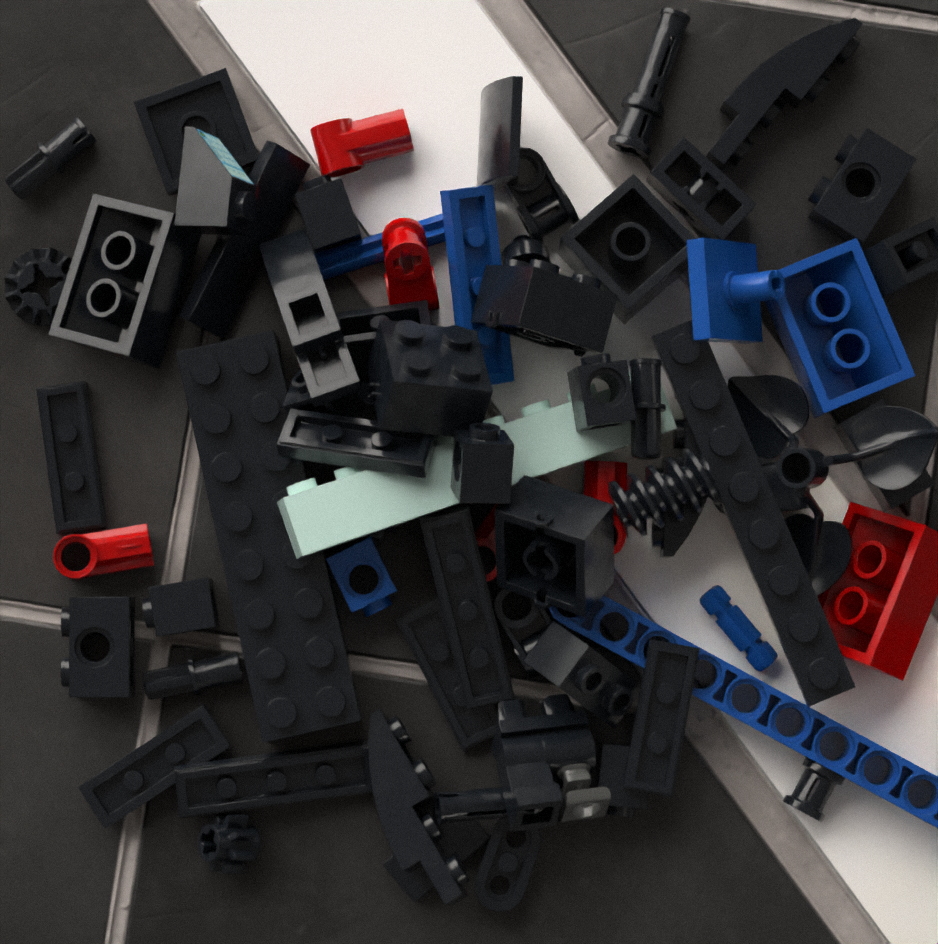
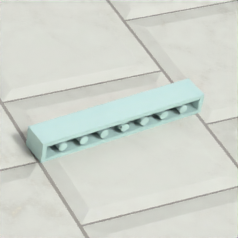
M661 383V404L666 405V411L661 412V435L677 429ZM591 384L590 390L594 399L600 403L607 404L611 397L610 388L597 392L595 384ZM570 392L566 393L569 400L567 403L551 408L549 399L521 408L522 418L505 423L503 415H498L483 421V423L498 425L500 430H505L514 443L511 486L516 485L524 475L537 478L631 446V422L622 426L576 432ZM437 436L438 442L426 478L343 467L334 471L336 480L318 486L314 477L286 487L289 496L282 498L277 504L296 559L460 504L450 488L454 437Z

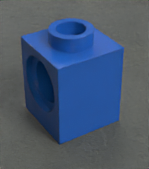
M371 537L326 558L352 613L362 609L365 616L369 617L393 605L389 596L398 592ZM363 565L373 567L378 574V585L374 591L368 594L357 593L350 583L352 572L357 567Z

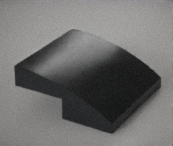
M510 76L496 80L486 85L481 91L476 186L493 185V190H496L497 183L517 184L519 176L523 76Z

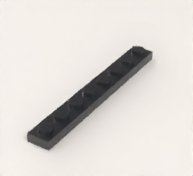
M692 319L651 336L653 346L659 360L662 361V367L699 454L702 453L712 471L721 495L722 508L806 705L810 707L855 688L854 681L709 342L693 340Z

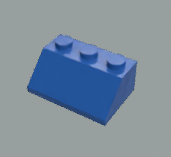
M857 238L778 270L782 273L785 282L784 296L781 299L765 301V304L800 387L807 396L809 408L814 419L916 376Z

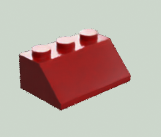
M850 502L842 522L848 528L852 539L853 551L850 564L839 581L817 597L844 659L903 681L938 596V532L926 525Z

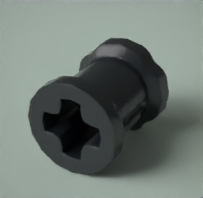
M805 757L802 763L805 767L803 774L792 794L785 795L782 801L822 823L825 818L822 811L835 786L842 785L845 778ZM817 780H820V782H819L818 786L816 787V789H815V791H814V793H813L811 799L808 800V797H809V795H810V793H811L813 787L815 786Z

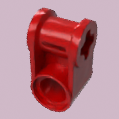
M411 218L392 220L385 226L382 232V246L386 273L384 274L389 305L427 300L429 311L440 309L434 268L430 264L426 233L423 226Z

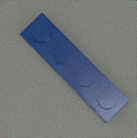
M493 185L440 191L455 325L477 331L491 385L513 382L515 380L510 335L471 323L485 266L502 265Z

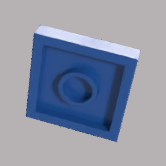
M711 238L687 240L693 340L738 344L763 342L760 302L781 299L784 296L785 282L782 273L778 270L758 272L756 244Z

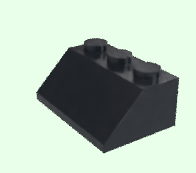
M93 194L49 335L120 359L159 369L202 234L175 226V213Z

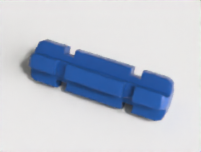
M719 585L713 586L699 599L700 604L710 616L714 614L717 617L715 622L740 652L745 651L748 654L745 658L754 669L760 672L765 670L778 658L777 652L768 641L763 642L759 638L762 634L737 604L732 606L729 602L731 597Z

